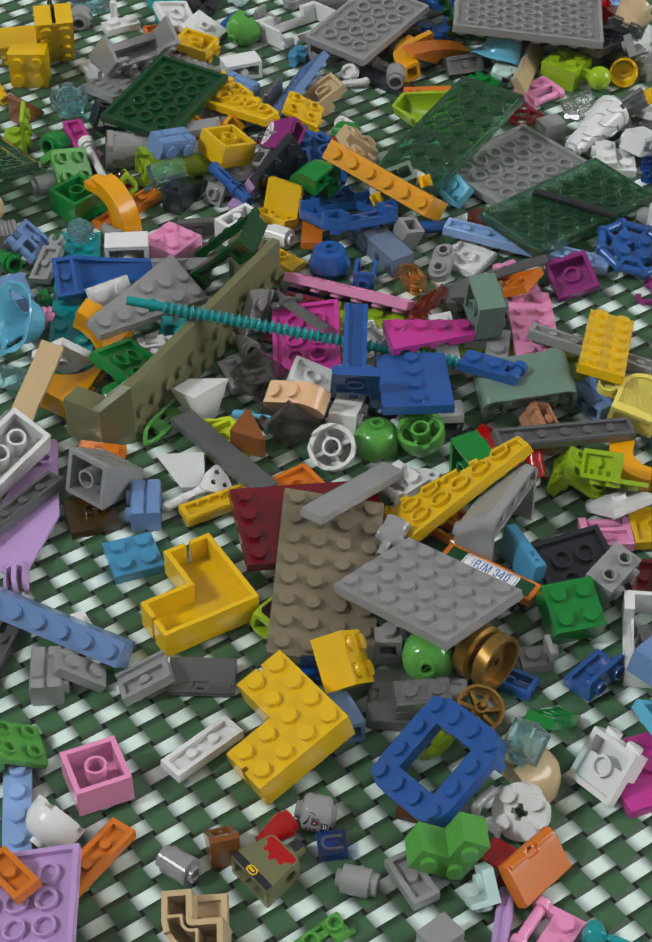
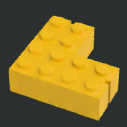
M71 3L53 4L56 23H52L50 4L33 6L35 25L0 28L2 66L9 67L7 53L10 43H48L50 63L53 61L67 62L76 59Z
M210 533L188 541L189 564L187 562V549L184 543L163 551L165 574L176 588L140 603L142 625L152 639H155L160 650L163 649L167 657H171L249 623L252 614L260 606L257 592Z
M278 650L261 664L262 670L260 672L255 669L237 683L245 702L265 722L226 753L235 772L252 787L253 791L268 806L355 734L349 716L281 650Z

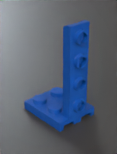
M345 303L343 364L332 366L331 398H334L335 394L349 395L348 399H358V395L372 396V400H377L381 368L366 365L368 304Z

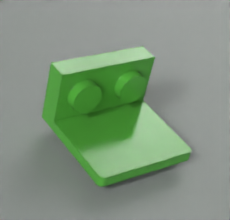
M85 147L49 150L40 158L41 166L49 165L53 168L57 184L78 173L88 178L93 176Z
M0 720V773H3L6 764L40 769L47 768L49 763L38 727Z

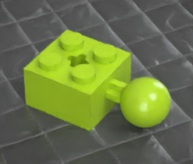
M559 46L541 61L540 77L546 76L564 90L570 92L576 90L586 80L594 90H603L611 82V74L607 68L596 66L591 69L592 57L584 52L570 50L565 46Z

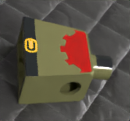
M269 835L231 854L232 872L266 908H269L299 879L300 863L298 858L306 853V849L297 838L284 845L275 835Z

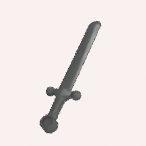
M270 287V289L274 290L272 300L279 301L271 304L273 311L286 307L317 330H324L329 327L327 323L297 303L303 301L302 294H296L294 297L286 296L281 293L280 287Z

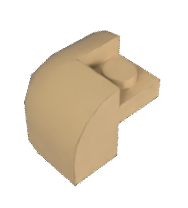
M530 733L515 737V745L505 752L504 762L506 767L501 775L511 784L518 781L535 784L543 791L542 794L550 804L557 797L561 784L559 762ZM520 803L519 808L527 815L528 811L523 810V804Z
M192 889L161 891V923L163 933L169 942H232V930L229 922V896L227 893L196 895Z

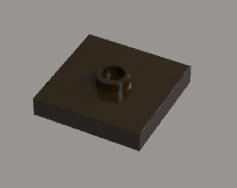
M79 497L62 501L72 540L121 530V523L115 504L101 510Z

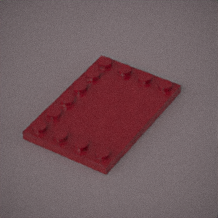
M348 481L229 489L228 497L247 572L275 570L285 488L326 494ZM378 493L366 499V501L381 503ZM385 513L383 514V523L386 519Z

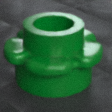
M38 289L39 294L35 296L40 306L45 305V307L52 305L53 301L47 289Z

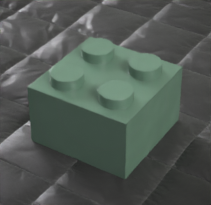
M495 273L468 276L463 306L467 318L470 320L475 331V340L501 337L502 329L506 326L505 314L509 311V304L507 298L503 297L502 283L497 280Z

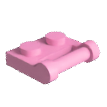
M546 76L533 79L527 93L522 96L518 94L514 87V93L528 102L534 109L543 103L565 97L564 89Z
M622 516L617 519L586 520V517L577 518V530L598 524L610 548L617 541L629 551L635 550V540L628 516Z
M539 896L533 903L532 912L518 933H514L508 942H528L527 940L543 917L549 919L550 922L537 942H577L585 928L586 922L554 906L549 899Z

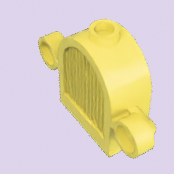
M643 373L631 374L624 378L623 384L620 386L616 383L599 379L596 387L597 392L602 396L614 399L606 419L630 417L636 433L651 438L652 376Z

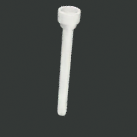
M89 135L82 136L78 140V146L86 148L87 155L97 174L106 176L107 174L94 151L95 142L93 138Z

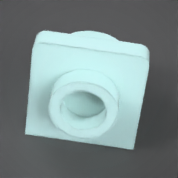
M484 861L474 864L476 874L472 875L475 890L481 894L464 899L465 905L478 913L493 909V905L501 903L494 869Z

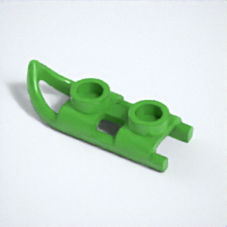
M174 397L146 424L143 432V445L145 447L167 436L175 428L173 425H169V423H171L172 417L182 413L173 406L177 398ZM162 414L166 416L164 420L160 419ZM151 427L157 436L148 440V430Z
M335 912L294 942H322L329 936L333 938L332 942H343L356 931L353 927L349 929L344 924L340 914Z

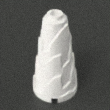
M603 95L601 98H598L585 114L586 117L577 125V129L567 139L565 148L580 156L591 149V145H595V141H602L613 137L623 130L629 122V114L626 107L622 109L620 107L622 102L610 95Z

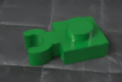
M476 71V76L469 75V82L476 84L478 89L487 88L493 89L496 92L503 87V81L490 74L484 76L481 71Z

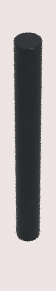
M534 188L533 196L609 219L614 217L615 211L542 189Z

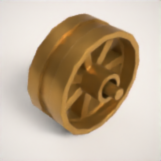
M470 685L462 690L455 700L480 720L482 719L494 731L501 724L505 716V705L502 697L496 690L487 685ZM469 695L472 705L461 701V699ZM476 695H481L484 699L477 701ZM489 700L494 707L488 708L487 701ZM486 714H497L496 723Z

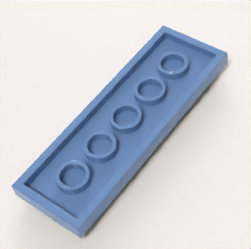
M325 50L300 68L274 102L272 107L279 111L280 117H286L281 113L289 91L300 93L303 96L306 93L305 90L313 83L312 80L326 66L325 61L329 55Z

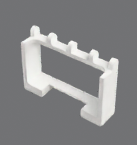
M311 1L299 5L300 17L274 25V20L271 16L255 21L262 32L259 35L262 36L260 40L285 50L287 46L299 45L300 42L304 41V36L311 30L285 39L282 38V32L316 20L322 22L336 10L316 1Z
M624 590L622 602V654L625 655L623 686L652 688L626 670L635 649L634 615L635 613L652 614V592Z

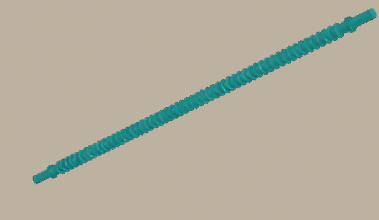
M127 296L126 305L149 309L148 312L161 311L163 315L168 312L170 316L172 314H176V317L182 315L183 318L188 316L190 320L194 317L196 321L199 319H203V322L209 320V323L215 321L217 325L221 322L223 326L229 324V327L236 325V328L242 326L243 330L247 327L249 331H252V329H256V332L262 330V333L268 331L270 335L274 332L276 336L282 334V337L288 335L289 338L294 336L296 340L300 337L302 341L308 339L309 342L315 340V343L321 341L322 345L327 342L329 346L335 344V347L341 345V348H343V336H340V333L333 335V332L327 334L326 330L321 333L320 330L314 331L313 328L307 330V327L301 329L300 326L295 328L293 324L291 326H287V323L281 325L280 322L274 324L273 320L271 323H268L267 319L261 321L260 318L254 320V317H251V319H248L247 316L242 318L240 314L234 316V313L228 315L227 312L222 314L220 310L216 313L214 309L208 311L207 308L201 310V307L195 309L193 305L189 308L187 304L185 306H181V303L174 305V302L168 304L167 300L160 302L155 298L148 300ZM372 339L367 341L368 353L374 351L375 355L377 352L380 354H391L386 342L380 344L378 340L376 343ZM422 349L421 351H417L414 353H431V350L425 352V350ZM408 350L400 351V354L408 353ZM450 354L445 356L447 368L449 366H452V369L458 367L460 359L457 358V355L451 357Z

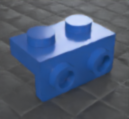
M596 649L563 678V685L589 702L596 695L600 696L607 688V685L613 680L617 681L620 679L625 670L623 667L625 655L619 653L614 658H611L601 650Z

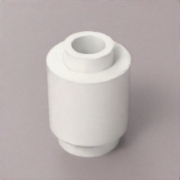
M269 224L263 235L265 239L274 238L280 240V247L284 249H289L296 241L293 229L278 224Z

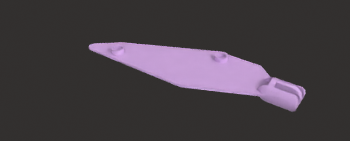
M51 439V450L8 491L0 507L47 471L59 475L58 442L56 439ZM59 492L0 536V572L3 574V588L11 591L12 584L13 592L22 595L23 585L25 594H29V569L60 517Z

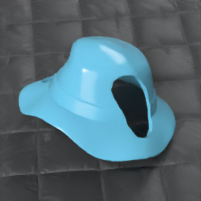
M488 36L481 48L471 51L470 54L477 53L483 57L518 66L523 57L522 41L517 42L509 38L495 39L492 36Z
M7 281L0 287V357L17 351L23 344L37 341L45 327V314L42 307L31 299L28 288L16 281ZM11 290L16 291L28 300L30 311L24 312L19 308L17 302L12 298ZM23 337V339L19 343L6 349L9 344L13 343L18 338Z

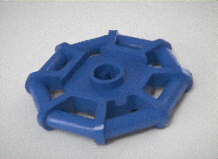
M619 218L618 221L606 226L602 225L597 229L598 242L595 251L597 255H601L614 268V272H623L638 276L640 279H647L648 276L652 275V226L627 221L625 218ZM616 230H619V233L616 234V235H614L613 233H611V232H614V231H616ZM606 241L611 243L610 246H607Z

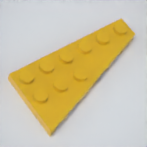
M232 76L228 77V82L204 106L208 110H214L221 114L229 115L232 113L236 118L261 125L262 127H268L269 122L280 119L279 111L269 104L262 103L260 97H254L252 91L241 83H236Z
M516 436L492 449L488 457L481 460L475 458L469 461L470 466L459 472L457 469L450 471L422 486L420 493L411 497L408 494L400 498L401 503L392 508H389L388 505L385 506V516L387 517L388 514H392L407 521L411 528L407 532L406 538L410 537L418 542L422 541L430 532L443 525L453 514L465 508L476 496L484 493L494 482L503 478L517 464L525 461L534 451L526 441Z

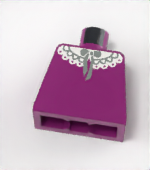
M297 117L273 120L269 122L265 132L258 134L257 140L263 149L273 151L287 133H290L300 145L307 128Z

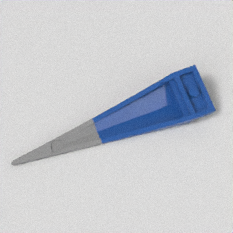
M80 255L51 258L58 301L88 298L85 291L86 288L123 275L128 276L130 285H132L165 258H115ZM210 257L176 258V260L188 272Z

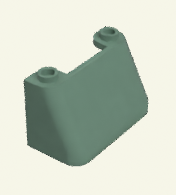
M557 347L549 348L542 352L501 357L512 362L521 360L528 366V370L523 376H520L521 379L515 386L473 374L482 422L494 420L493 415L501 411L502 415L506 414L507 409L527 407L530 401L533 400L552 403V407H557V404L560 403L563 410L575 408L578 396L576 384L565 352Z

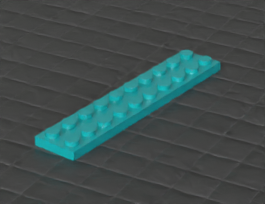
M101 232L59 233V238L63 234L67 240L65 246L62 247L65 251L63 256L101 257ZM55 282L52 312H55L53 322H50L49 342L63 337L89 351H93L94 345L91 340L81 331L72 327L76 312L86 298L58 301ZM93 364L79 370H88L93 367Z

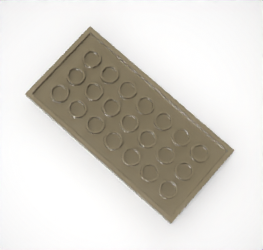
M285 488L265 658H270L278 650H281L294 663L317 666L316 663H304V660L316 661L310 640L340 630L359 629L366 639L367 648L365 651L367 657L374 666V627H376L377 615L335 594L333 584L376 558L375 553L381 542L375 535L383 524L384 503L364 500L328 522L319 525L302 517L300 513L301 507L324 494Z

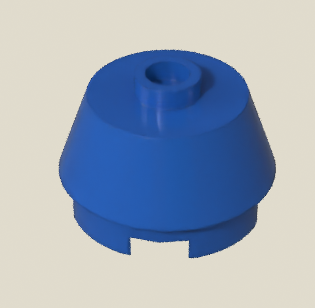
M336 241L318 243L314 247L308 261L311 274L313 273L318 278L335 281L336 277H346L351 265L344 246Z

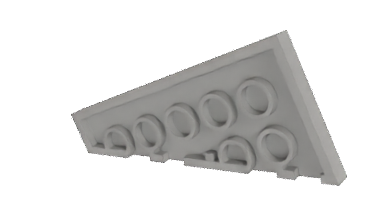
M170 254L89 318L87 327L101 341L161 320L163 315L161 311L148 312L149 309L126 305L127 296L148 300L155 298L160 302L167 300L168 304H171V302H174V305L181 303V306L187 304L189 308L192 305L194 308L204 305L209 297L176 258Z

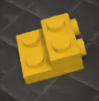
M187 27L178 35L181 43L176 47V50L180 53H188V56L192 59H198V61L211 64L214 55L218 56L221 46L219 45L220 38Z

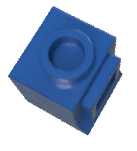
M356 258L353 270V286L374 290L377 279L378 260L373 259L372 273L361 272V258Z

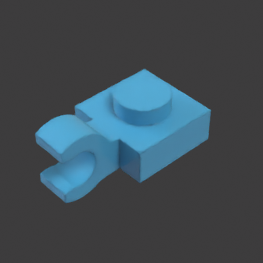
M294 45L288 53V60H291L289 67L297 68L300 62L306 63L309 59V48L303 45Z

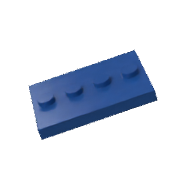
M408 352L392 356V354L375 355V367L381 368L379 394L382 415L455 412V403L444 352Z

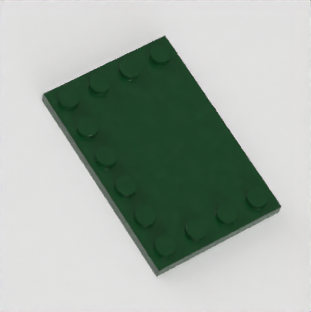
M160 54L100 115L101 121L149 137L151 131L185 127L228 82V75Z

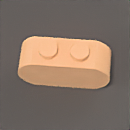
M271 380L262 404L271 412L284 417L323 419L331 393L325 388L307 381Z

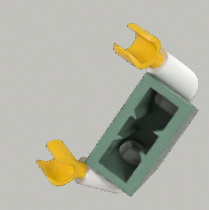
M410 160L385 169L414 186L418 183L420 188L433 185L430 174L425 175L420 170L413 169ZM372 186L369 188V198L373 207L377 205V202L393 200V198Z

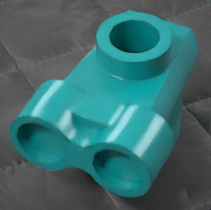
M162 315L159 334L173 336L188 319H173L172 316Z

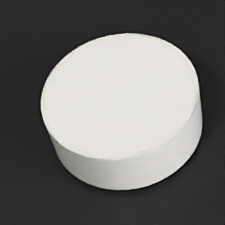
M353 63L345 64L340 70V77L343 81L357 79L359 76V70Z

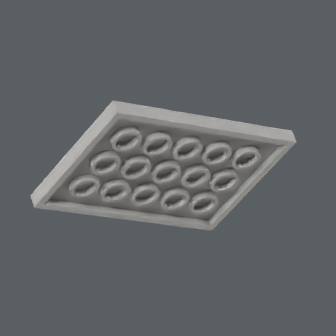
M348 0L304 36V41L358 65L365 66L429 12V5L417 0Z
M181 53L170 55V57L214 70L213 65L181 55ZM140 66L137 70L130 73L128 71L122 72L120 76L115 78L104 75V78L88 79L87 83L81 84L82 90L112 104L147 67Z
M410 537L402 540L400 544L384 551L378 557L365 563L359 569L333 584L335 594L446 651L523 599L521 589Z

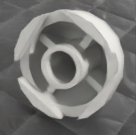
M327 423L319 426L311 434L312 436L307 448L309 457L317 467L324 471L337 472L347 468L354 460L357 446L354 436L346 427L336 423Z
M40 794L27 811L25 819L26 828L33 835L29 841L38 848L73 844L85 832V829L80 827L77 822L57 806L51 805Z

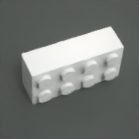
M15 407L0 420V499L51 450V435Z

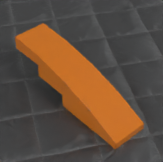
M450 40L418 41L406 44L402 48L411 57L433 64H438L441 58L445 59L446 57L470 54L471 52L462 43Z

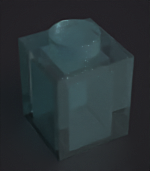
M515 717L504 739V742L507 744L505 749L509 755L508 759L518 766L524 767L525 764L537 767L551 736L540 723Z

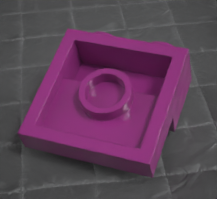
M585 250L573 251L561 258H552L544 264V273L559 303L600 289V284Z

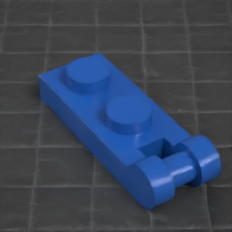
M470 349L466 351L458 362V370L511 386L517 385L521 379L520 376H523L528 370V366L524 361L512 362Z

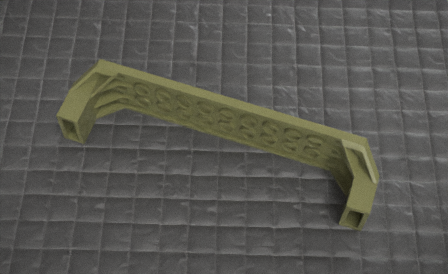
M241 231L228 240V244L237 239ZM262 238L256 254L241 265L232 257H229V276L232 278L201 307V310L207 308L208 311L214 309L216 313L220 310L222 314L225 312L228 315L234 313V316L240 314L242 317L249 290L278 286L282 293L280 240ZM193 317L137 372L104 396L76 386L64 398L68 435L80 440L118 445L136 443L143 436L144 428L148 421L175 397L171 389L190 378H200L206 370H209L212 364L235 343V337L241 334L238 332L239 328H236V325L229 327V324L223 326L221 322L218 325L215 321L209 323V320L203 322V319L196 321V318Z

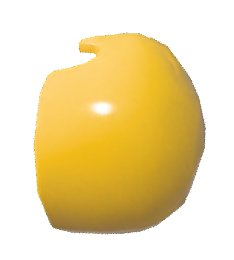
M621 57L615 60L610 67L611 82L619 88H628L633 85L638 76V68L635 61L628 57Z

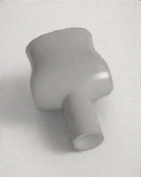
M388 514L375 535L381 542L375 556L378 557L384 551L389 550L390 547L392 548L400 544L410 530V524L396 515Z

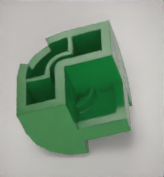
M315 159L304 164L290 176L289 181L303 186V196L309 194L316 196L318 194L328 200L340 190L341 172L334 164L325 160Z

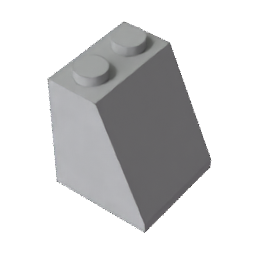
M72 446L69 448L65 490L104 510L126 498V490H131L132 480L143 479L144 469L108 450Z

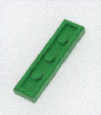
M558 706L527 710L524 720L552 731L578 726L580 716Z

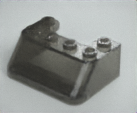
M255 347L230 373L235 380L233 382L235 387L242 393L244 391L248 392V395L257 402V410L261 414H265L258 418L260 422L258 424L259 428L266 435L272 434L281 445L284 443L292 445L310 440L313 431L319 426L327 424L325 418L315 419L290 400L276 413L263 406L262 403L269 382L271 380H286L290 371L258 347Z

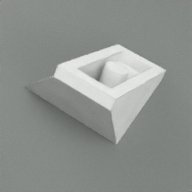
M190 378L172 388L171 391L185 411L191 409L202 419H214L217 417L229 378Z
M204 452L155 454L181 487V491H191L201 483L205 475Z

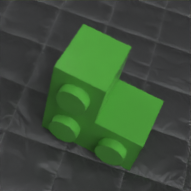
M459 811L446 828L419 821L404 838L408 868L461 881L474 864L490 849L486 818Z

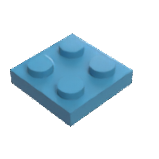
M151 531L102 543L105 558L116 584L165 572L163 559Z

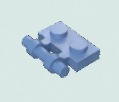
M26 218L12 233L18 240L10 235L5 241L11 246L10 249L15 253H20L27 259L26 262L29 265L35 264L42 246L49 245L48 237ZM23 244H25L30 250H32L33 253L30 252L25 246H23Z

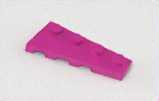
M393 319L383 320L381 326L392 356L400 355V351L404 350L417 352L420 347L428 346L429 349L438 348V345L442 343L449 346L471 342L475 338V331L470 320Z

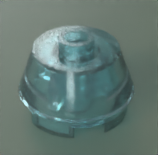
M74 82L58 84L59 88L51 90L50 102L58 116L71 119L79 117L84 113L88 100L84 86L77 87L74 85Z

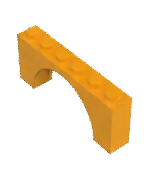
M332 139L321 157L434 221L440 220L448 205L446 202L366 159L363 155Z
M86 298L77 310L72 327L86 335L96 349L129 337L132 339L134 336V332L129 330L99 341L87 327V322L103 306ZM94 365L92 368L77 374H54L40 407L66 419L64 398L76 386L95 392L96 385L101 386L105 379V371L98 369Z

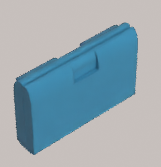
M516 524L505 526L499 550L500 556L511 570L542 585L547 567L546 563Z

